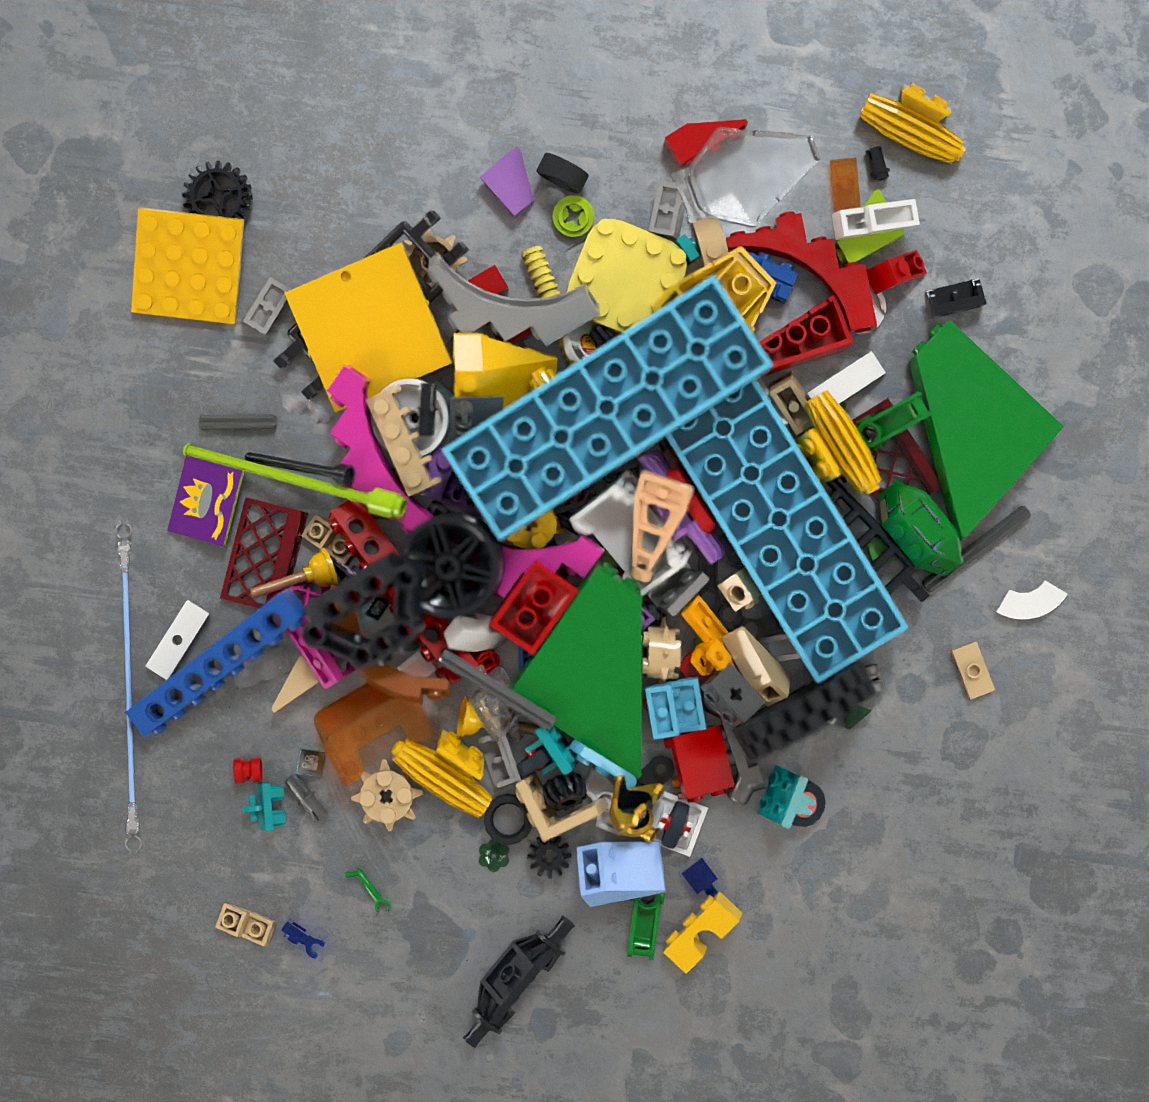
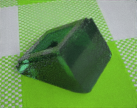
M863 706L857 707L853 711L846 713L842 726L850 730L872 710Z

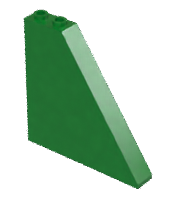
M948 320L943 325L940 323L936 324L928 333L931 338L925 344L921 341L912 350L915 356L909 361V366L916 393L919 391L922 393V401L927 410L933 413L923 419L948 520L959 532L961 541L967 537L1064 426L951 320Z
M596 561L577 588L579 591L535 653L529 656L508 688L555 716L554 726L639 779L641 777L642 595L640 589H638L639 584L629 577L623 579L617 575L618 571L608 563L602 565Z

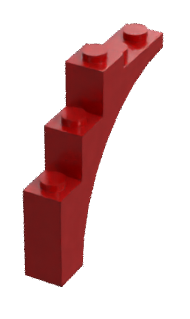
M794 211L781 213L779 217L775 218L774 229H771L770 226L757 228L756 232L746 234L745 231H737L731 233L730 237H726L728 252L742 246L747 252L756 253V251L786 259L807 270L825 286L831 295L836 294L851 335L876 329L877 321L865 264L858 265V262H850L844 264L843 268L839 269L833 238L817 237L812 239L811 243H807L801 213L795 214Z

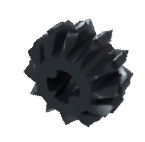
M575 772L555 775L553 779H548L547 783L542 786L546 805H548L550 810L557 812L574 808V806L581 804L587 798L585 781L580 774Z
M559 835L554 842H551L550 838L545 843L540 836L536 837L540 846L538 847L532 843L529 846L531 850L537 852L527 854V859H536L535 862L530 864V868L535 869L540 866L537 873L540 877L543 875L544 870H548L547 877L551 879L552 870L554 869L557 875L561 876L562 870L559 865L569 868V863L562 859L572 857L571 853L562 852L569 847V844L566 842L559 846L558 844L561 841V836ZM547 850H552V854L556 853L557 857H553L552 862H546V858H542V855H545Z

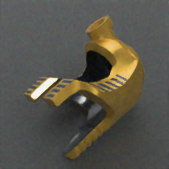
M617 775L609 809L611 823L620 835L629 837L640 836L646 842L651 843L655 839L658 830L652 827L654 822L653 814L647 802L650 800L652 804L656 803L664 794V786L660 783L627 789L625 776Z

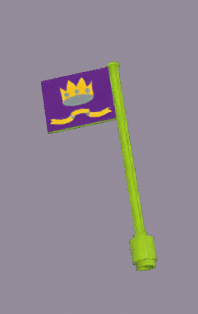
M187 443L183 448V455L186 458L167 531L225 547L244 471L364 503L368 507L369 513L393 520L403 518L407 509V499L403 498L399 493L375 488L373 492L369 493L361 492L192 446V443Z

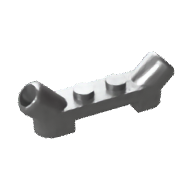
M703 692L704 711L721 720L723 739L728 741L730 751H727L730 766H736L737 774L733 780L734 787L729 788L727 796L741 805H746L753 792L766 789L759 765L757 763L747 765L742 747L733 732L735 726L727 723L722 718L719 709L705 698Z

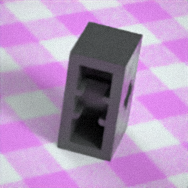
M729 663L723 670H716L700 686L705 698L719 709L722 718L732 726L745 723L765 703L732 663Z

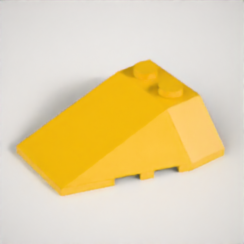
M740 246L671 285L652 305L655 312L715 275L753 334L757 318L763 312L776 282Z
M454 333V397L503 396L504 410L532 392L529 381L533 379L531 377L533 372L544 367L546 370L551 368L557 374L556 356L527 347L526 349L517 347L508 341L503 340L501 342L488 338V335L482 333Z

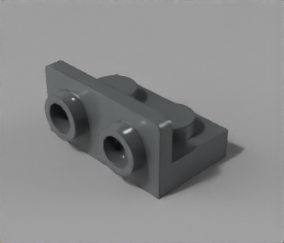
M686 562L681 569L648 591L646 596L661 613L674 617L710 579L704 572L692 569Z

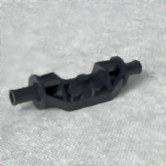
M564 915L561 916L549 933L538 929L534 935L514 940L482 978L479 986L477 1008L474 1007L472 1010L477 1021L468 1033L463 1036V1039L470 1046L476 1048L489 1030L500 1034L502 1032L501 1028L515 1014L511 1006L518 1001L520 995L535 980L537 974L542 969L549 972L560 955L564 956L566 954L561 942L575 925ZM543 943L547 945L536 954L530 950ZM492 999L494 1003L488 1016L487 1012L490 1000Z

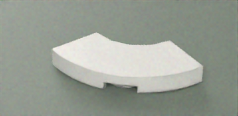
M1043 581L1036 589L1028 593L1008 590L995 612L1013 619L1037 618L1054 610L1065 599L1067 593L1047 581Z
M592 767L585 782L587 796L592 801L605 797L609 805L597 816L596 826L620 836L609 817L614 784L608 777L598 773Z

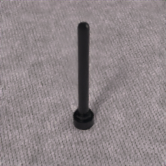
M253 452L245 454V460L331 477L340 485L350 486L355 479V468L348 464L341 463L335 467Z

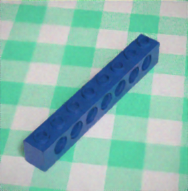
M291 588L282 591L125 713L143 737L151 733L154 736L158 735L168 727L165 724L172 718L175 722L187 713L184 708L190 704L194 707L206 698L205 692L209 689L214 692L226 683L223 680L226 676L230 674L234 677L244 670L243 663L248 659L254 662L265 653L262 650L268 644L273 647L284 639L282 634L289 629L293 632L303 625L304 621L302 618L307 615L303 609V604ZM274 614H276V615H278V616L280 617V619H281V625H280V626H278V625H276V624L274 623V621H273V615H274ZM254 629L260 632L261 641L254 637ZM234 645L240 647L241 656L235 653ZM215 660H218L221 663V671L215 667ZM195 675L201 677L202 685L196 682ZM176 689L182 693L183 700L177 697ZM157 704L163 708V715L158 712Z

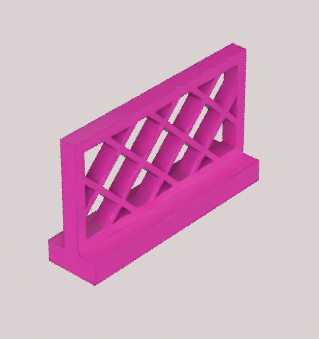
M306 581L295 584L290 588L293 592L303 595L302 604L306 606L309 597L317 599L323 593L330 590L331 587H321V594L310 591L311 582L307 583ZM306 615L302 618L304 621L303 625L293 632L288 629L287 633L324 689L327 690L356 671V669L349 660L320 647L312 648L304 642L302 630L309 623ZM317 628L318 634L322 636V631ZM336 657L347 661L346 671L341 672L335 663Z

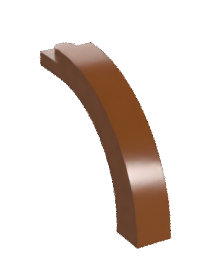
M355 590L356 596L360 599L359 592ZM335 603L336 609L341 612L340 606ZM359 609L353 610L349 616L342 620L333 622L338 626L363 636L359 623ZM363 648L364 655L369 658L368 651ZM375 663L364 670L354 667L372 686L385 694L406 702L422 705L424 695H427L430 699L442 700L443 697H450L451 694L449 680L410 675L394 669L388 664L379 667Z

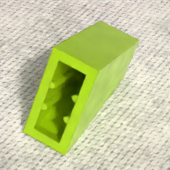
M878 189L873 192L863 207L887 202ZM902 229L838 240L835 244L837 260L841 265L859 262L899 240L905 234Z

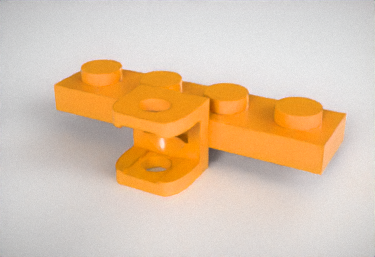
M694 595L681 612V615L703 641V643L698 644L691 656V663L702 676L711 673L714 667L717 671L723 670L729 663H732L740 672L722 640V636L729 632L700 595ZM700 658L703 659L704 666L701 664Z

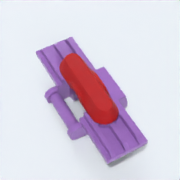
M654 450L639 458L646 471L694 487L681 469L673 470L661 452ZM695 487L687 513L672 539L675 541L684 534L694 540L709 563L712 564L726 555V547L714 531V527L717 524L716 518ZM650 503L649 506L653 505L663 522L666 523L670 516V511L667 508Z

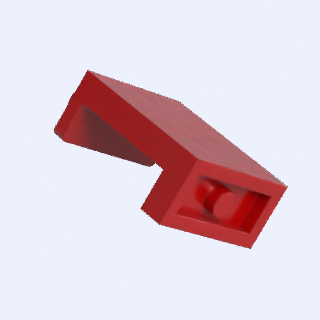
M709 725L705 730L680 733V736L663 738L665 748H672L682 791L677 794L678 799H687L688 803L703 800L702 795L711 793V796H718L727 793L726 788L734 787L720 725Z

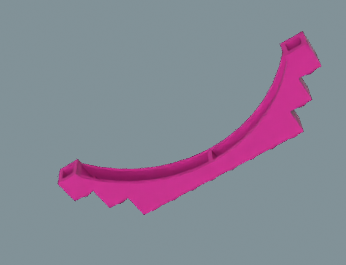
M344 365L327 390L332 395L330 399L340 407L347 406V409L330 432L335 436L334 441L346 449L348 446L351 448L341 463L354 466L355 479L350 486H342L365 493L373 492L375 488H380L401 494L403 498L407 499V509L403 518H396V520L402 523L401 528L409 534L415 527L435 516L418 503L413 496L408 497L404 486L390 468L372 428L369 406L366 402V399H368L367 385L371 380L351 365ZM460 535L453 536L452 540L455 544L462 542ZM582 535L578 541L540 549H524L502 545L505 555V572L501 585L494 596L499 598L501 595L505 598L535 559L554 573L564 563L567 565L565 569L577 578L579 576L585 578L605 549L585 535ZM429 542L427 548L436 551L435 543ZM478 553L472 555L475 563L481 561V556Z

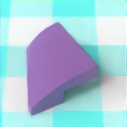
M518 146L480 176V179L514 218L518 217L534 202L521 150Z

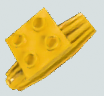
M912 82L910 86L903 84L901 88V102L870 93L859 117L886 137L921 155L952 164L954 160L959 162L966 149L962 146L964 140L939 122L952 113L948 107L949 103L947 100L935 94L933 98L924 95L925 89Z
M825 390L805 402L804 404L814 429L809 430L794 441L820 484L823 485L839 476L840 471L859 494L864 491L867 496L880 488L877 483L881 481V477L868 446L848 413L830 392Z
M441 729L439 732L436 751L408 738L404 741L399 739L391 750V753L394 754L392 760L416 783L447 804L477 818L482 816L492 801L493 796L472 777L474 776L479 780L483 777L484 757L478 748L467 746L461 742V738L457 737L456 733L452 731L447 732L444 729Z

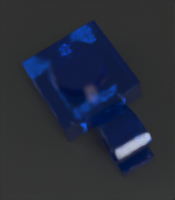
M702 857L681 873L696 894L704 890L707 896L711 895L714 897L718 893L712 884L718 878Z
M290 918L281 929L288 941L296 945L298 942L302 945L305 944L306 953L311 958L316 959L318 956L312 950L313 944H319L322 947L326 944L322 938L315 937L310 931Z

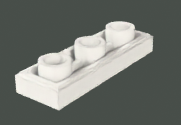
M187 600L145 667L168 680L203 627L210 613ZM177 635L182 637L180 645H177L174 641Z

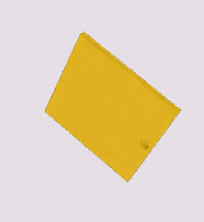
M402 242L285 292L287 301L307 345L308 355L312 357L335 412L343 410L347 406L340 407L330 399L332 395L327 390L344 365H351L371 380L367 385L368 398H371L381 393L385 387L393 382L402 379H416L453 363L430 310V302L425 298Z

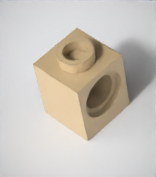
M745 567L718 585L735 612L743 606L748 610L760 602L757 597L761 595V592Z

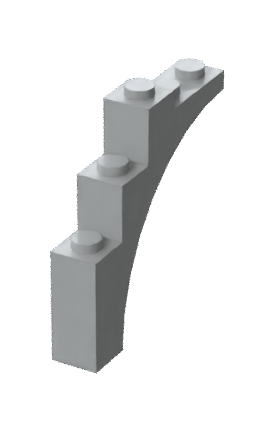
M439 254L429 259L428 274L435 284L439 283L443 288V296L451 305L448 320L455 331L460 330L461 333H471L489 322L493 332L497 336L501 335L504 341H507L530 327L534 337L537 340L541 339L545 346H548L600 315L599 303L586 284L567 293L548 298H509L487 292L467 282L452 270Z

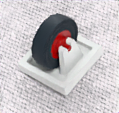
M664 791L661 798L651 808L654 821L652 827L658 830L652 842H660L662 847L690 857L708 807L696 802L688 803L687 799H678L677 795Z

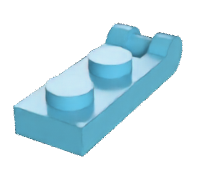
M576 739L572 741L569 748L577 753L574 758L587 766L592 762L596 765L595 771L605 777L611 774L614 782L617 775H623L626 779L627 789L635 787L637 780L634 775Z

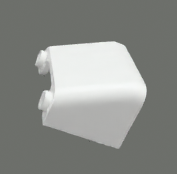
M626 470L576 511L569 520L578 534L585 536L591 533L594 534L625 571L622 578L626 579V577H629L638 583V589H640L643 596L681 569L691 555L693 546L685 534L675 541L671 538L653 569L651 581H639L630 576L633 567L634 497L639 478L632 471ZM648 505V522L655 526L663 527L665 523L653 505ZM644 531L642 547L655 551L660 536Z

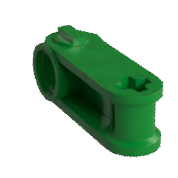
M920 391L874 417L868 415L857 421L858 426L856 428L869 449H872L874 452L886 445L885 440L933 414L932 411L927 410L921 399L922 393ZM868 427H872L876 431L875 439L868 437Z
M665 892L655 894V897L650 901H645L641 897L630 899V901H633L627 957L638 955L647 956L650 960L654 959L660 904L664 905Z

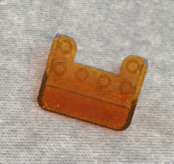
M369 682L319 710L314 717V725L325 753L345 787L358 780L363 774L364 766L356 752L360 747L400 724L407 736L414 742L426 741L439 732L424 704H415L396 699L383 693Z

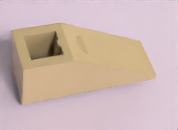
M744 626L722 636V640L741 674L762 698L767 707L788 697L791 675Z

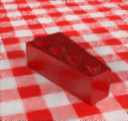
M836 294L758 342L773 365L770 371L759 378L839 353L849 348L853 343V339Z

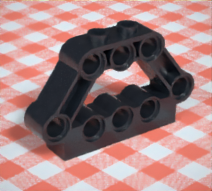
M723 533L720 539L726 547L725 556L727 557L728 564L735 569L744 568V564L738 565L733 562L732 554L735 550L725 533ZM696 543L694 544V551L698 556V571L704 572L710 579L696 595L699 594L702 597L706 592H711L715 595L716 601L709 608L729 633L742 626L745 627L750 622L755 623L758 627V632L754 636L757 641H760L765 635L783 630L774 613L755 619L746 618L742 615L740 608L736 611L737 617L734 621H725L723 611L731 607V605L723 602L718 592V560L710 564Z
M395 550L374 563L372 562L367 565L363 570L345 579L344 582L326 591L323 595L303 607L311 620L302 630L304 642L312 648L320 647L347 659L354 667L363 670L375 663L381 667L393 659L391 654L397 650L399 654L413 647L411 641L418 638L425 629V623L422 618L423 582L427 577L425 566L418 560H409L403 563ZM406 570L412 574L413 581L407 577ZM376 577L381 580L382 587L377 584ZM395 584L394 623L392 626L383 628L375 633L371 639H367L333 623L349 616L353 610L370 603L374 597L389 591ZM355 590L360 592L362 600L358 599ZM335 603L340 606L341 612L336 609ZM404 623L409 625L411 633L405 630ZM317 628L322 631V636L318 634ZM384 636L389 639L390 646L385 643ZM363 648L368 651L369 658L364 655Z

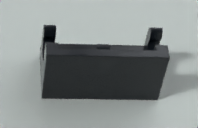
M977 278L925 291L932 319L980 308L987 304L980 279L977 280Z

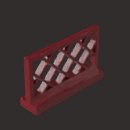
M887 398L852 421L855 425L857 421L876 411L881 413L892 407L893 404ZM867 428V431L876 432L872 428ZM908 428L893 436L897 441L895 452L881 449L875 450V464L878 452L894 456L890 470L877 468L878 471L889 473L886 488L880 487L873 492L878 502V495L880 494L878 490L884 491L889 487L892 474L906 477V485H909L910 479L921 481L928 495L941 489L937 475ZM899 446L905 455L897 453ZM896 456L906 458L910 462L908 475L893 471ZM912 469L915 470L918 477L911 476Z
M245 497L220 598L260 609L278 593L290 588L287 587L267 594L265 604L258 603L251 596L250 589L243 576L253 570L256 572L261 582L252 587L254 588L269 581L272 582L293 575L302 541L301 535L305 529L308 513ZM251 504L260 506L265 516L252 522L249 516ZM266 508L273 509V511L268 513ZM279 511L288 513L286 523L277 529L271 516ZM267 519L273 532L262 538L255 526ZM252 529L258 541L246 548L242 540L243 535ZM276 535L280 541L279 550L271 554L264 542ZM261 545L267 557L255 563L249 551ZM245 554L252 566L240 573L236 562L238 558ZM270 560L274 567L273 574L264 579L258 567ZM239 579L245 592L237 597L228 595L231 584ZM248 595V597H249L250 600L243 599V598Z

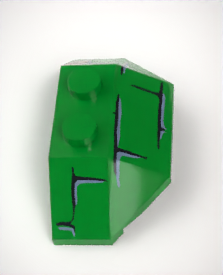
M897 480L878 495L882 526L915 567L945 577L964 562L963 556H961L959 532L925 491L905 485Z

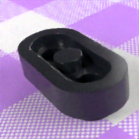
M663 755L652 758L641 769V777L639 779L636 778L635 787H638L640 783H646L647 785L660 783L664 785L674 773L672 761ZM660 764L666 766V771L663 774H659L656 771V767Z

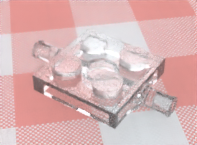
M479 665L476 667L477 669L487 674L483 665ZM495 667L489 674L490 677L506 687L511 684L503 667ZM478 688L469 701L492 741H501L507 732L510 733L514 742L521 741L524 736L517 726L521 714Z

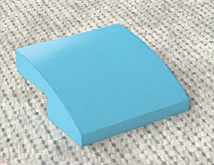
M698 676L645 687L654 739L680 736V733L707 729Z

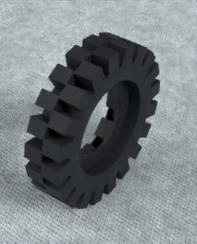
M857 661L847 665L819 683L813 680L808 685H803L794 690L787 698L769 707L762 708L745 723L737 725L733 732L748 760H756L774 751H779L792 742L795 743L805 738L811 732L815 733L826 727V724L838 720L845 713L853 711L860 704L870 699L876 693V689L861 662Z

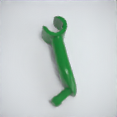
M358 868V871L345 872L346 878L359 877L364 888L376 902L375 910L378 913L379 902L381 901L386 902L388 911L390 910L391 901L386 897L380 896L362 869Z

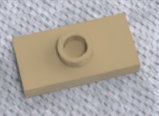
M977 641L951 650L969 699L995 691Z

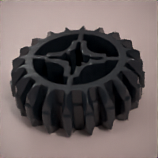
M217 160L215 168H212L210 162H206L207 170L203 171L200 166H197L196 170L199 175L197 177L192 173L188 175L193 180V183L185 182L184 187L189 189L190 192L182 193L183 198L190 199L183 203L184 208H192L188 213L207 215L200 210L199 206L213 205L216 207L220 217L237 218L240 216L242 219L247 218L242 210H251L252 208L248 203H245V201L253 200L252 194L245 193L250 191L252 186L244 184L248 178L245 174L239 176L241 170L238 167L231 171L232 165L227 162L222 169L221 162ZM216 177L229 178L235 182L236 187H221ZM208 180V190L197 198L200 187ZM215 187L223 194L222 199L219 201L220 205L212 198V195L215 196L213 194L216 192ZM235 195H238L234 208L227 213V202L235 198Z

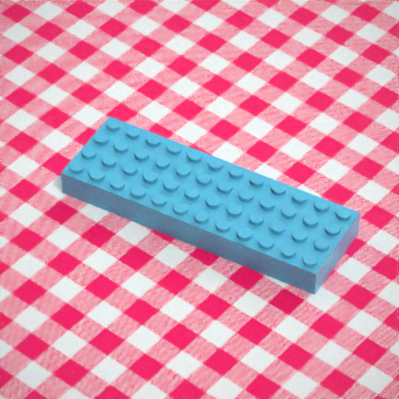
M713 275L446 446L442 451L497 538L503 542L772 369L773 365L715 275Z
M757 379L666 437L816 683L823 681L909 628Z

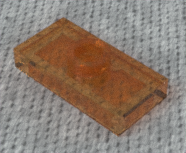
M856 158L830 160L834 213L839 210L861 208Z

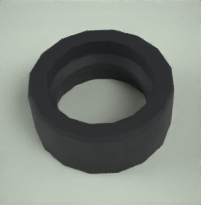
M551 153L544 154L536 170L544 179L576 194L581 193L589 177L588 173L582 168Z
M513 794L498 796L490 802L484 814V825L486 832L493 840L500 844L512 845L521 842L528 836L532 825L527 816L529 811L525 803L522 804L517 795ZM514 804L523 812L524 824L517 833L511 835L503 834L494 826L493 816L501 805Z

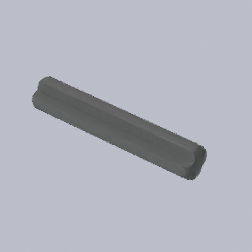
M273 414L201 415L199 417V427L201 429H275L277 426V418Z

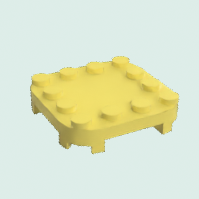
M602 219L592 228L586 238L568 283L566 293L586 284L599 303L600 315L590 321L623 334L654 314L655 310L652 305L671 285L684 278L687 267L686 253L672 241L621 220Z

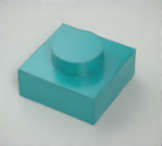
M684 234L675 241V244L686 253L687 266L698 259L700 256L698 253L699 247L694 239H689Z

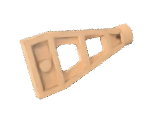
M646 470L641 472L634 497L633 567L630 574L631 577L639 581H651L655 565L687 513L694 487ZM650 503L669 509L670 516L663 527H658L648 522L647 510ZM644 531L660 536L655 551L642 547Z

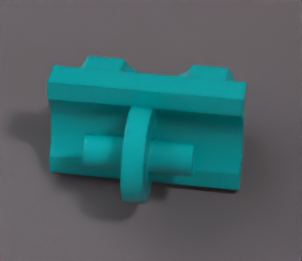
M266 782L256 783L257 798L256 795H248L249 805L242 806V812H250V820L258 821L259 811L260 830L274 831L273 827L286 824L285 811H272L271 801L284 799L283 786L270 785V783Z

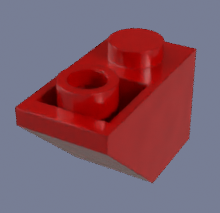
M917 250L887 259L866 270L868 280L875 295L927 274L923 259L919 256Z

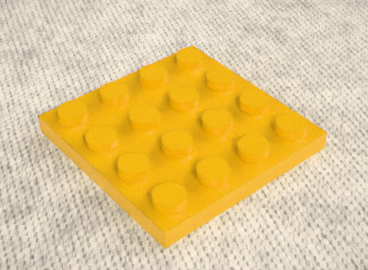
M138 208L131 312L235 324L237 320L244 219Z

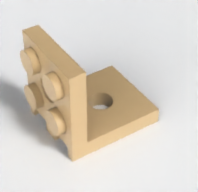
M536 772L525 776L515 784L517 787L515 790L516 795L522 804L525 803L529 811L527 813L528 819L533 827H537L543 841L599 816L609 806L605 797H601L558 818L556 812L550 810L544 801L542 784Z

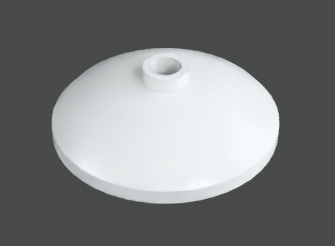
M402 379L391 383L381 392L396 385L401 386L402 390L394 393L400 409L408 406L411 409V412L405 414L404 418L412 434L419 429V420L417 423H414L412 415L416 413L419 416L420 413L417 407H420L421 383L427 382L418 379ZM438 390L436 393V408H438V411L435 412L434 435L421 436L414 439L421 456L434 451L441 444L448 430L449 411L443 396ZM371 414L372 428L374 434L379 443L388 451L384 443V440L381 436V433L377 427V424L373 418V415Z

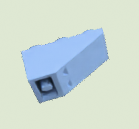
M600 842L577 847L581 897L590 907L666 892L660 842Z

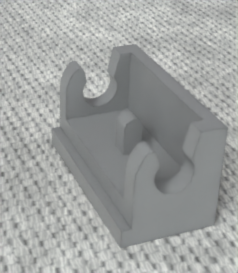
M659 180L648 232L658 236H666L675 241L679 238L689 190L685 185Z
M268 277L243 317L242 322L266 335L287 300L285 292L291 289L272 277Z
M504 729L478 738L495 788L522 779L521 774L517 770V762Z

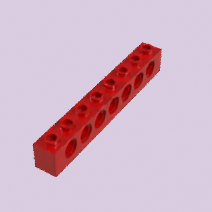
M347 500L330 512L328 517L330 519L328 521L329 526L335 534L340 533L345 540L343 543L344 547L351 556L355 554L360 561L359 568L361 570L394 550L399 554L363 503ZM353 523L360 525L362 532L359 534L352 533L349 530V525ZM364 546H375L377 554L368 555L364 551ZM376 577L377 584L382 587L381 580ZM395 584L389 591L380 595L382 599L385 597L390 603L389 609L393 616ZM422 611L425 629L414 640L421 647L419 651L425 661L428 663L431 661L437 669L435 671L437 678L449 680L452 686L463 678L439 664L440 652L448 650L476 668L479 665L469 651L449 648L443 634L449 627V623L445 618L435 617ZM404 623L406 626L405 630L411 633L409 625ZM429 629L434 630L438 635V639L436 641L428 640L425 636V631Z

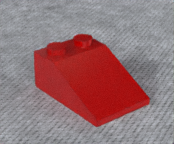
M535 559L492 615L489 625L533 655L576 596L579 589Z

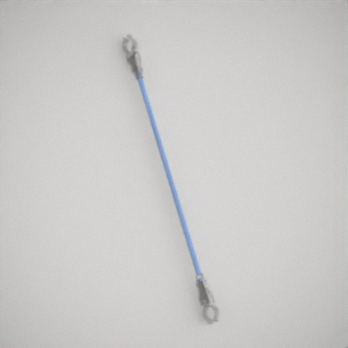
M126 520L125 524L130 528V534L126 537V541H122V538L117 533L118 527L122 524L121 521H119L120 524L117 525L115 532L120 538L116 548L123 577L126 707L129 710L132 707L128 572L132 544L128 541V538L132 534V528L127 524L128 520ZM127 715L129 802L125 831L130 837L131 834H135V838L140 842V849L142 841L137 834L140 832L141 824L138 819V809L134 795L132 721ZM127 838V840L125 841V847L128 851H130V855L132 850H130L127 846V841L129 839Z

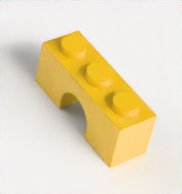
M720 891L714 897L709 895L701 903L700 907L702 909L696 915L692 912L683 921L684 927L679 932L674 930L665 940L667 945L663 953L686 974L704 957L708 948L699 939L698 932L709 930L722 939L740 921L742 912Z

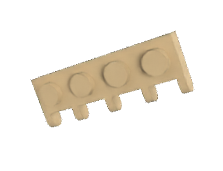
M396 385L366 399V402L409 497L441 483L442 479L441 477L434 479L430 477L425 463L432 461V456L428 455L422 458L414 440L421 437V435H419L418 431L411 434L404 415L410 413L411 409L409 406L400 409L394 393H398L402 388L400 385Z

